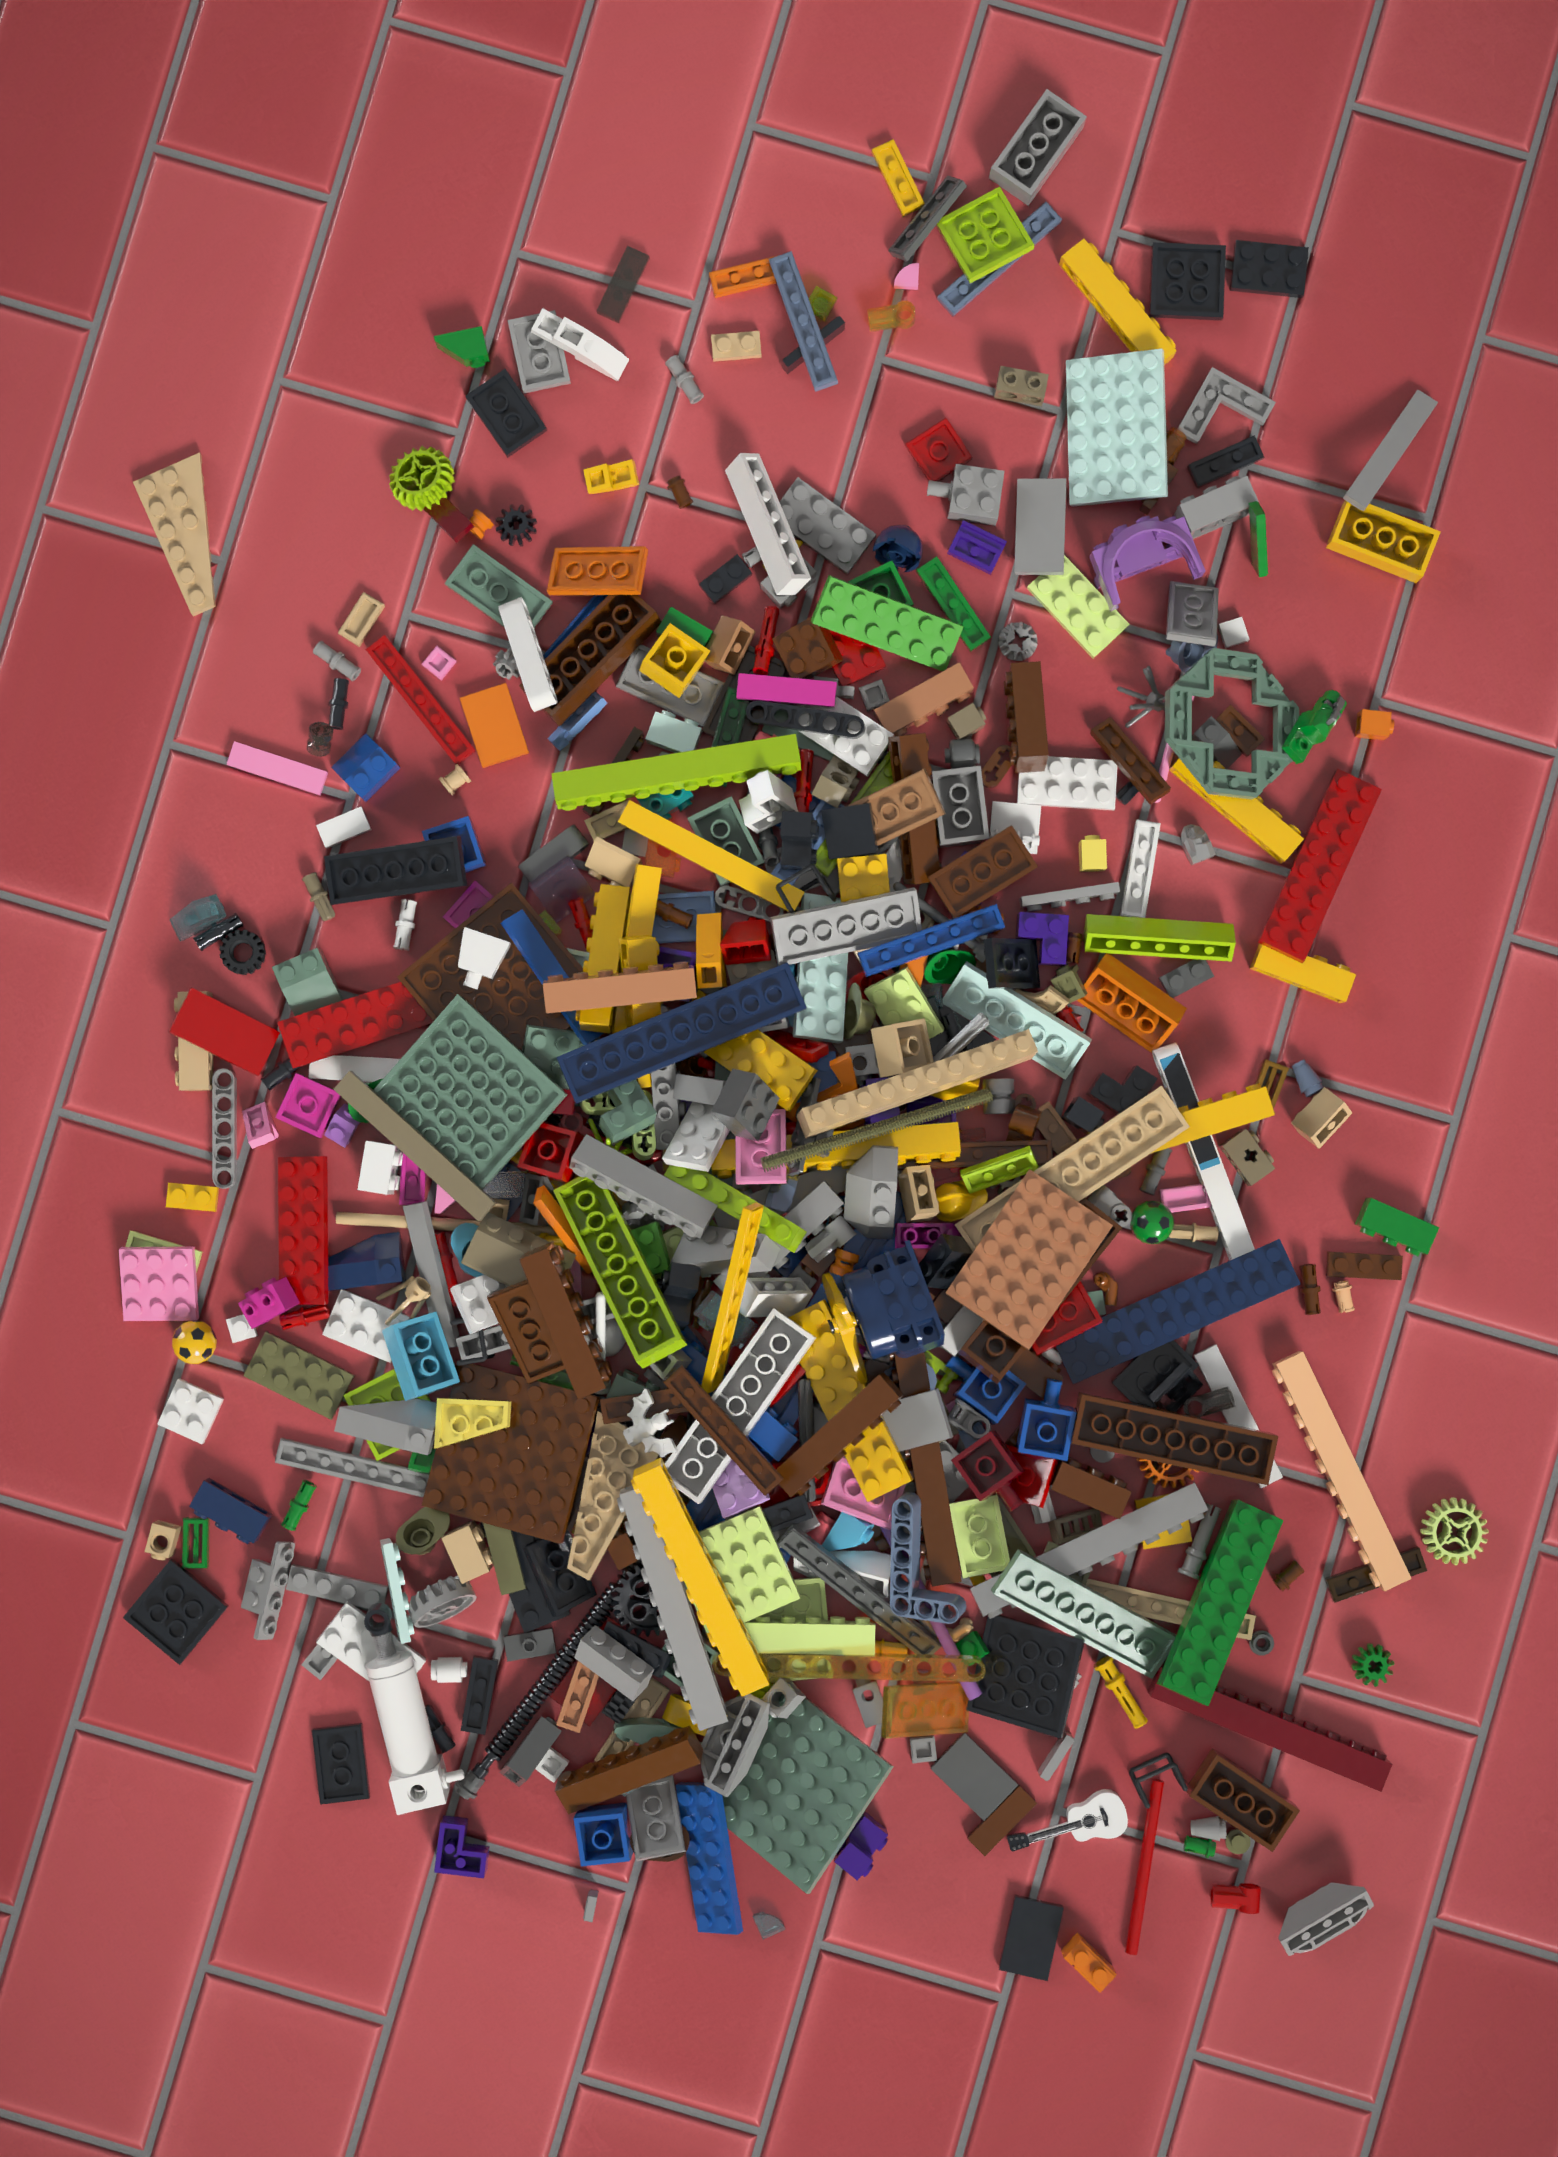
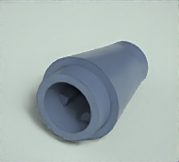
M1305 1059L1292 1066L1301 1094L1304 1093L1306 1098L1320 1092L1324 1088L1321 1084L1323 1081L1306 1063Z

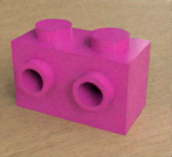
M274 1277L262 1283L263 1289L259 1290L257 1287L245 1293L246 1299L238 1303L251 1329L270 1321L300 1303L286 1277L278 1281Z

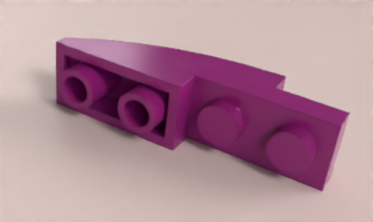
M895 1223V1248L905 1247V1241L910 1240L912 1248H931L941 1234L963 1236L955 1226L957 1223Z

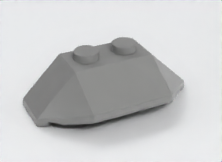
M873 1145L866 1154L847 1170L844 1219L866 1238L892 1239L897 1190L898 1147Z
M752 1694L743 1697L739 1696L725 1702L728 1722L708 1728L701 1744L703 1747L701 1769L704 1775V1784L725 1797H728L747 1775L768 1728L770 1703Z
M1331 1882L1288 1908L1278 1939L1288 1956L1295 1953L1312 1951L1355 1926L1374 1904L1364 1887Z

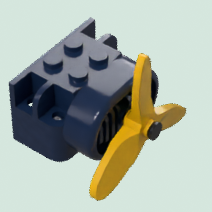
M910 1240L905 1241V1247L891 1252L889 1250L884 1251V1254L870 1259L866 1267L842 1276V1283L852 1312L848 1311L843 1296L831 1273L828 1272L822 1275L824 1290L833 1316L831 1321L830 1319L827 1320L831 1333H840L860 1384L867 1383V1374L858 1347L854 1326H858L866 1350L872 1359H877L891 1353H895L901 1358H908L944 1345L945 1332Z

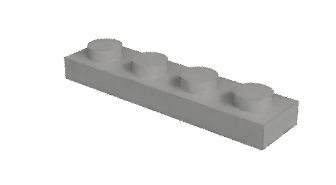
M1119 882L1022 896L1019 899L1021 909L1027 908V912L1042 910V905L1051 904V908L1066 906L1068 901H1075L1076 904L1089 903L1090 898L1099 897L1100 901L1114 899V894L1120 892Z
M295 1564L291 1565L286 1590L342 1603L348 1601L352 1605L368 1609L375 1603L385 1604L389 1588L387 1585Z

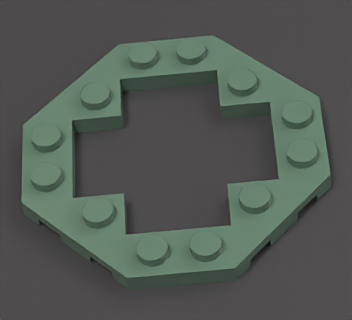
M1212 648L1165 691V741L1208 794L1252 800L1263 792L1262 790L1269 783L1273 782L1289 763L1293 762L1282 749V746L1299 718V707L1282 691L1284 688L1274 675H1269L1261 665L1263 661L1257 654ZM1214 675L1252 680V704L1273 707V752L1264 750L1252 751L1251 773L1213 768V743L1192 741V696L1205 698L1214 696Z

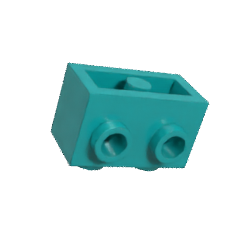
M681 789L675 790L674 793L668 795L660 793L650 794L649 797L644 799L637 798L640 806L670 820L672 813L678 809L682 812L692 805L691 801L694 799V795L691 791Z

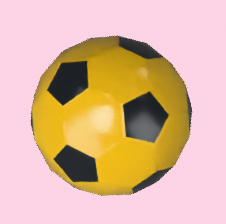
M198 1320L181 1324L175 1330L172 1338L174 1353L180 1360L189 1364H199L207 1361L213 1355L217 1344V1338L213 1329L205 1322Z

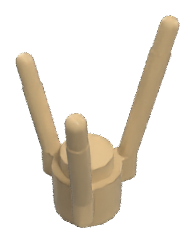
M411 1276L407 1281L376 1297L380 1301L406 1288L405 1295L407 1299L385 1321L386 1325H389L411 1302L419 1301L410 1316L411 1319L416 1317L426 1299L431 1295V1286L424 1278Z

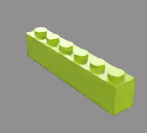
M1087 914L1084 927L1085 952L1232 962L1236 944L1234 924Z
M669 1165L664 1174L670 1180L718 1205L717 1208L739 1221L743 1207L757 1202L706 1171ZM763 1206L758 1232L767 1235L774 1242L795 1253L807 1231Z

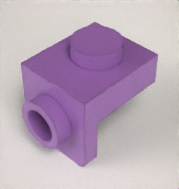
M343 1104L334 1114L324 1136L345 1148L361 1122L354 1120L349 1114L348 1105Z

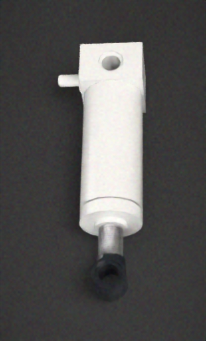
M375 1603L369 1607L364 1619V1625L374 1638L378 1657L369 1661L365 1666L392 1769L389 1786L396 1813L400 1815L446 1804L450 1782L462 1780L465 1776L462 1769L447 1772L443 1754L437 1755L412 1654L409 1651L396 1652L391 1633L393 1630L390 1621L392 1611L384 1603ZM380 1614L383 1616L384 1621L380 1623L375 1622L372 1615Z

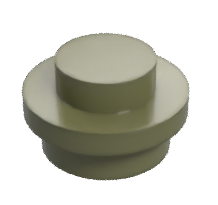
M1233 1829L1226 1835V1847L1234 1854H1243L1250 1847V1837L1239 1829Z

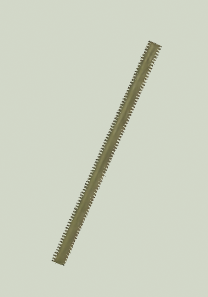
M988 1087L815 1142L813 1141L812 1143L760 1158L764 1172L766 1170L768 1172V1168L771 1171V1167L774 1170V1166L777 1169V1165L780 1168V1164L783 1167V1163L786 1166V1162L789 1165V1162L790 1164H792V1161L795 1163L794 1160L798 1162L797 1159L800 1162V1158L803 1161V1157L806 1160V1156L809 1159V1155L812 1158V1154L815 1157V1154L818 1156V1153L821 1155V1152L826 1154V1150L829 1153V1149L832 1152V1148L835 1151V1147L838 1150V1147L841 1149V1146L842 1148H844V1145L845 1147L847 1145L850 1146L849 1143L852 1145V1142L855 1145V1141L858 1144V1140L860 1143L861 1140L864 1142V1139L865 1141L867 1139L870 1140L869 1136L872 1139V1135L873 1138H875V1135L878 1137V1134L883 1136L884 1133L885 1135L889 1134V1130L892 1133V1129L895 1132V1129L898 1131V1128L899 1130L901 1128L902 1130L906 1129V1125L909 1128V1124L912 1127V1124L913 1126H915V1123L916 1125L918 1123L921 1124L920 1121L923 1123V1120L926 1122V1119L927 1121L929 1119L931 1121L932 1118L934 1120V1116L937 1119V1115L938 1118H940V1115L941 1117L943 1115L946 1116V1114L951 1115V1111L954 1114V1111L955 1113H957V1110L958 1112L960 1110L963 1111L965 1107L966 1109L968 1107L971 1108V1106L972 1108L976 1107V1103L979 1106V1103L980 1105L982 1103L985 1104V1102L988 1103L990 1099L993 1101V1095Z

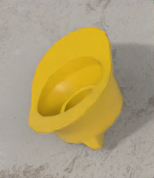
M963 1180L940 1185L935 1190L939 1204V1213L936 1217L945 1222L966 1218L987 1203L988 1194L986 1188L969 1194Z

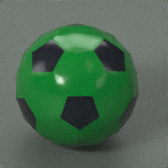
M1144 1201L1133 1210L1130 1228L1133 1235L1141 1242L1159 1244L1171 1235L1174 1227V1218L1170 1209L1163 1203Z

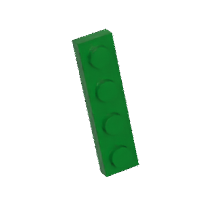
M937 556L916 570L947 619L964 626L960 638L969 652L991 638Z

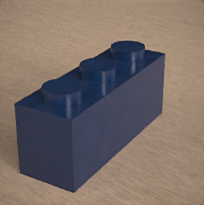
M210 1478L203 1481L189 1507L194 1509L193 1513L202 1519L210 1518L216 1522V1527L226 1532L231 1530L237 1534V1539L246 1544L258 1541L273 1515Z

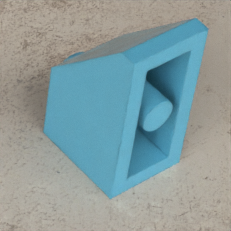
M841 1512L822 1546L830 1552L856 1547L863 1543L866 1544L874 1534V1531H872L874 1524Z

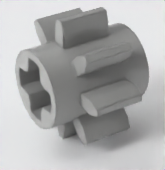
M508 648L506 652L500 650L495 656L496 661L493 663L496 667V672L508 680L513 675L518 678L520 674L512 649Z

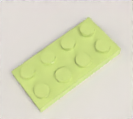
M1065 555L1064 575H1039L1027 586L1029 592L1092 659L1130 625L1116 609L1113 611L1109 610L1105 597Z

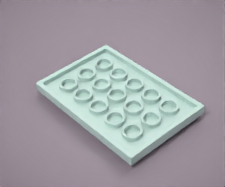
M1163 349L1066 360L1070 506L1168 497Z

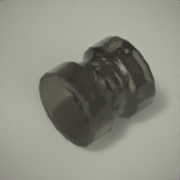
M315 722L310 725L308 731L309 738L306 749L310 754L322 757L330 753V741L333 738L334 732L329 724Z

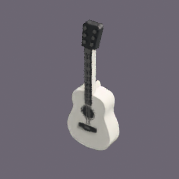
M1109 1789L1096 1791L1085 1801L1068 1806L1066 1810L1067 1821L1065 1823L1028 1834L1026 1832L1008 1834L1006 1837L1010 1850L1013 1852L1029 1847L1031 1843L1067 1832H1072L1074 1838L1080 1842L1094 1837L1116 1838L1122 1835L1127 1828L1128 1819L1125 1806L1116 1792Z

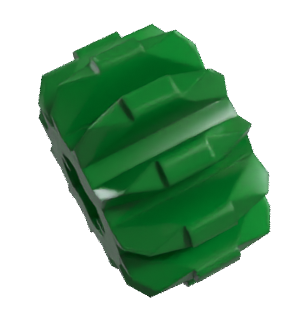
M1368 1643L1367 1651L1362 1647H1358L1361 1655H1352V1658L1358 1662L1351 1665V1668L1357 1671L1354 1676L1357 1679H1362L1364 1685L1372 1682V1685L1377 1687L1379 1679L1387 1683L1385 1674L1393 1675V1671L1388 1668L1394 1665V1661L1388 1659L1391 1653L1388 1650L1383 1651V1646L1379 1644L1374 1648L1371 1643ZM1372 1660L1376 1662L1374 1663L1376 1665L1374 1669L1370 1668L1371 1666L1369 1665Z

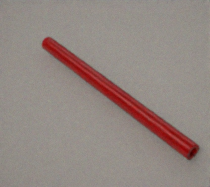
M1152 1779L1150 1808L1147 1809L1125 1953L1130 1955H1137L1164 1788V1781L1159 1779Z

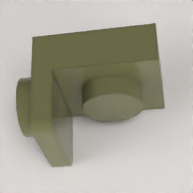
M1066 964L1055 970L1057 974L1051 979L1054 988L1070 999L1069 1003L1088 994L1077 974L1079 969L1077 964L1071 967Z

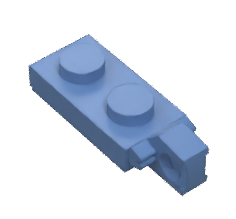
M594 691L547 739L561 751L569 744V741L601 712L602 708L607 704L606 700Z

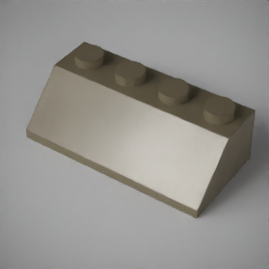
M488 1212L478 1226L461 1263L509 1287L527 1279L519 1259L527 1251L550 1242ZM561 1248L565 1258L562 1260L564 1267L571 1270L576 1255Z

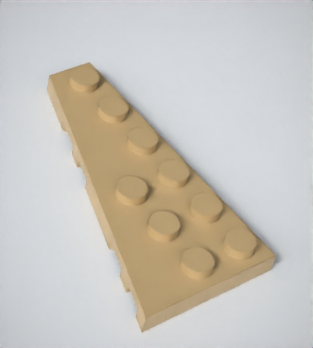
M199 452L133 482L193 616L216 607L211 570L212 560L209 549L207 507L204 495L205 485L202 474V455Z
M597 1411L579 1512L567 1566L569 1570L587 1580L591 1579L626 1516L625 1512H620L617 1498L620 1497V1489L632 1486L631 1480L633 1479L634 1469L656 1460L659 1456L654 1451L645 1453L643 1442L634 1447L630 1446L623 1434L627 1427L619 1422L603 1424L602 1413Z

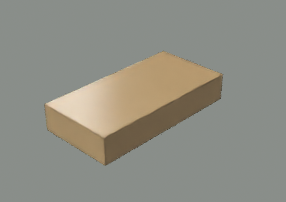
M363 592L338 631V634L360 647L385 605Z

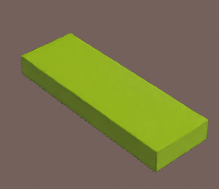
M1027 1146L962 1169L960 1173L969 1194L1025 1175L1029 1169L1035 1171L1039 1166L1031 1147Z

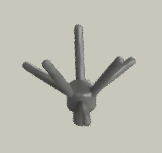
M1150 666L1143 669V673L1152 689L1148 696L1120 686L1117 687V690L1146 701L1143 704L1129 706L1131 710H1144L1126 723V728L1132 726L1151 710L1165 711V696L1159 693Z

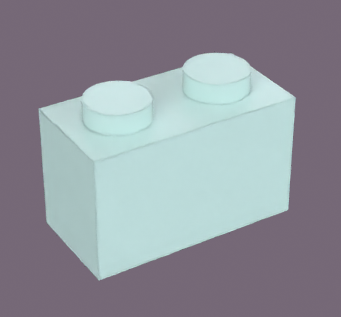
M662 710L661 713L655 711L645 738L646 743L673 753L696 750L702 734V728L698 727L699 723L690 719H685V721L675 719V714Z

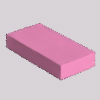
M1202 1184L1159 1190L1161 1203L1166 1205L1172 1213L1211 1206L1207 1192L1205 1191L1204 1194L1203 1188L1205 1189Z

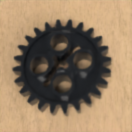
M634 1562V1569L624 1568L627 1573L625 1576L618 1574L617 1577L621 1583H613V1587L617 1591L610 1593L612 1599L615 1600L611 1602V1606L615 1610L613 1613L616 1619L619 1618L618 1621L621 1626L626 1625L628 1632L634 1629L636 1635L639 1636L644 1630L645 1635L649 1637L651 1631L654 1630L655 1634L659 1636L660 1627L657 1616L660 1613L657 1612L658 1607H653L650 1601L649 1592H652L649 1583H644L642 1587L635 1588L639 1582H644L641 1574V1569L644 1566L643 1563L638 1565ZM642 1605L639 1611L633 1612L636 1606Z

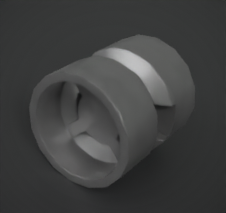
M983 1079V1089L989 1087L993 1095V1101L990 1099V1102L983 1104V1114H1013L1015 1100L1011 1098V1094L1014 1093V1079Z

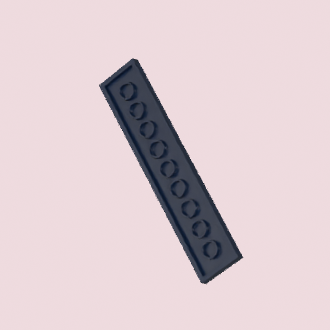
M787 962L556 1058L575 1104H578L806 1010L807 1007Z
M1278 1239L1101 1317L1102 1323L1057 1345L1056 1348L1072 1384H1076L1294 1288L1301 1283L1281 1240Z

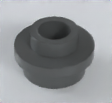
M1264 1630L1255 1631L1252 1634V1639L1249 1640L1250 1649L1257 1655L1269 1654L1274 1647L1272 1635ZM1264 1638L1265 1644L1261 1647L1258 1646V1639Z

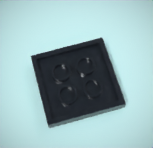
M1153 242L1149 317L1222 320L1224 315L1226 245Z
M171 1559L128 1610L123 1619L180 1665L229 1605L186 1569L182 1568L175 1560Z

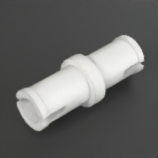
M401 900L399 921L395 923L397 927L395 944L393 946L395 949L409 951L411 933L415 929L413 921L417 905L416 901Z

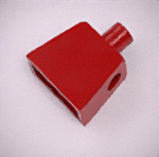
M750 917L747 921L734 922L730 925L720 942L725 965L771 960V940L766 920Z

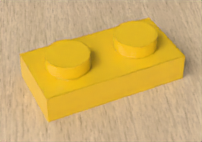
M168 1183L166 1207L217 1212L219 1188Z

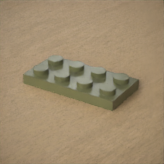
M266 1331L243 1376L332 1420L344 1398L343 1395L346 1394L355 1375Z

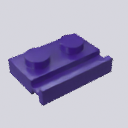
M963 520L947 554L991 575L1007 541Z

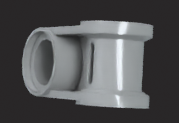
M1105 1185L1095 1190L1087 1199L1121 1227L1127 1226L1132 1220V1212L1129 1207L1119 1200ZM1115 1211H1123L1125 1213L1123 1215L1125 1221L1121 1220L1117 1222L1115 1220L1117 1217Z
M958 1398L955 1399L954 1402L956 1404L947 1416L950 1425L976 1440H979L991 1431V1425L984 1416L977 1413L972 1407ZM977 1422L986 1424V1431L983 1434H975L973 1432V1427Z

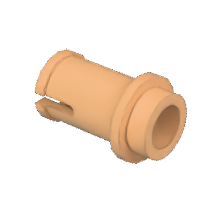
M1347 1280L1335 1282L1334 1288H1332V1291L1336 1293L1339 1313L1355 1310L1350 1292L1352 1285H1349Z

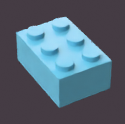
M437 1312L393 1324L382 1330L405 1401L448 1388L460 1382Z

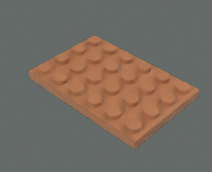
M1029 1169L945 1294L1029 1350L1113 1225Z

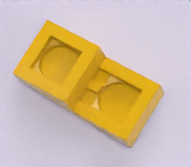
M632 459L612 465L602 464L584 469L589 494L615 491L639 485L635 461Z

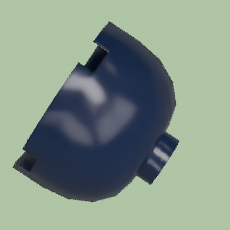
M893 525L885 528L875 541L873 552H876L875 559L883 565L893 561L897 570V567L906 568L905 572L915 570L920 563L923 545L919 535L909 526Z

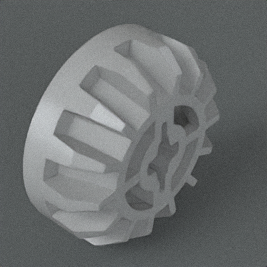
M458 1575L455 1577L449 1576L446 1580L442 1581L440 1579L433 1585H427L426 1589L418 1591L415 1596H412L408 1612L415 1627H428L462 1612L476 1600L477 1596L470 1581L462 1584Z

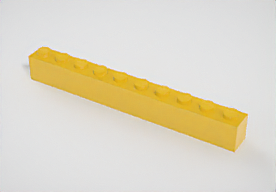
M958 1122L912 1125L909 1128L906 1126V1129L904 1128L903 1130L902 1128L901 1130L898 1128V1131L895 1129V1132L892 1129V1133L889 1130V1134L885 1135L884 1133L883 1136L878 1134V1137L875 1135V1138H873L872 1135V1139L869 1136L870 1140L867 1139L865 1141L864 1139V1142L861 1140V1143L858 1140V1144L855 1141V1145L852 1142V1145L849 1143L850 1146L847 1145L845 1147L844 1145V1148L841 1146V1149L838 1147V1150L835 1147V1151L832 1148L829 1156L824 1158L816 1155L814 1157L812 1154V1158L810 1155L809 1159L806 1156L803 1172H806L807 1168L827 1171L831 1170L833 1166L849 1169L873 1145L898 1147V1165L906 1164V1161L916 1160V1163L931 1162V1159L938 1158L945 1162L954 1161L956 1157H960L961 1153ZM834 1131L833 1135L843 1133L846 1131ZM786 1135V1150L792 1148V1135ZM736 1139L724 1141L711 1165L713 1176L717 1175L718 1178L724 1179L732 1177V1174H736Z
M662 1457L634 1469L633 1479L631 1480L633 1489L637 1494L641 1493L644 1499L642 1502L644 1511L647 1516L652 1515L655 1521L653 1524L655 1533L658 1538H663L666 1544L664 1546L666 1555L669 1560H674L677 1566L675 1568L676 1575L680 1582H685L688 1588L686 1589L687 1597L691 1604H696L699 1610L697 1611L698 1619L702 1625L706 1624L709 1633H707L709 1641L713 1647L717 1646L720 1652L718 1655L722 1667L724 1669L728 1668L731 1674L729 1680L733 1689H738L743 1697L768 1686L769 1673Z

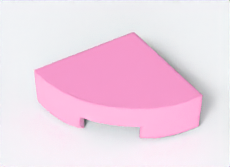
M919 263L907 265L897 274L894 289L918 290Z

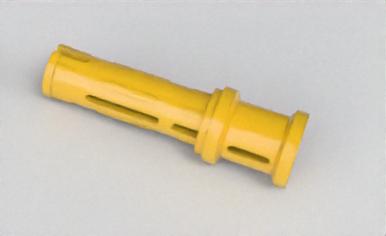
M1110 1656L1101 1658L1093 1665L1094 1669L1099 1671L1105 1680V1687L1113 1691L1132 1722L1135 1729L1142 1727L1148 1722V1719L1144 1716L1136 1700L1125 1685L1124 1674L1120 1673L1113 1663L1114 1658Z

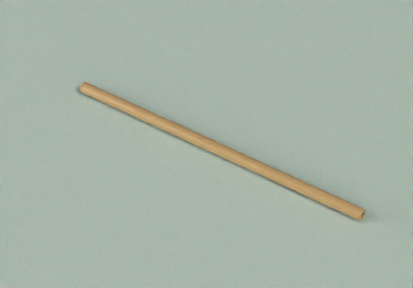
M337 1212L336 1224L408 1228L405 1216L349 1212ZM431 1217L434 1230L454 1231L457 1226L463 1223H474L477 1226L481 1223V1221ZM510 1222L535 1235H540L541 1233L557 1235L551 1226H535L527 1223Z

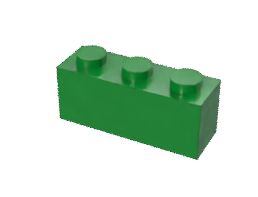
M1373 1198L1365 1199L1354 1224L1361 1227V1233L1374 1237V1234L1384 1237L1382 1242L1394 1247L1398 1243L1406 1247L1405 1252L1419 1257L1420 1253L1428 1255L1439 1230V1227Z

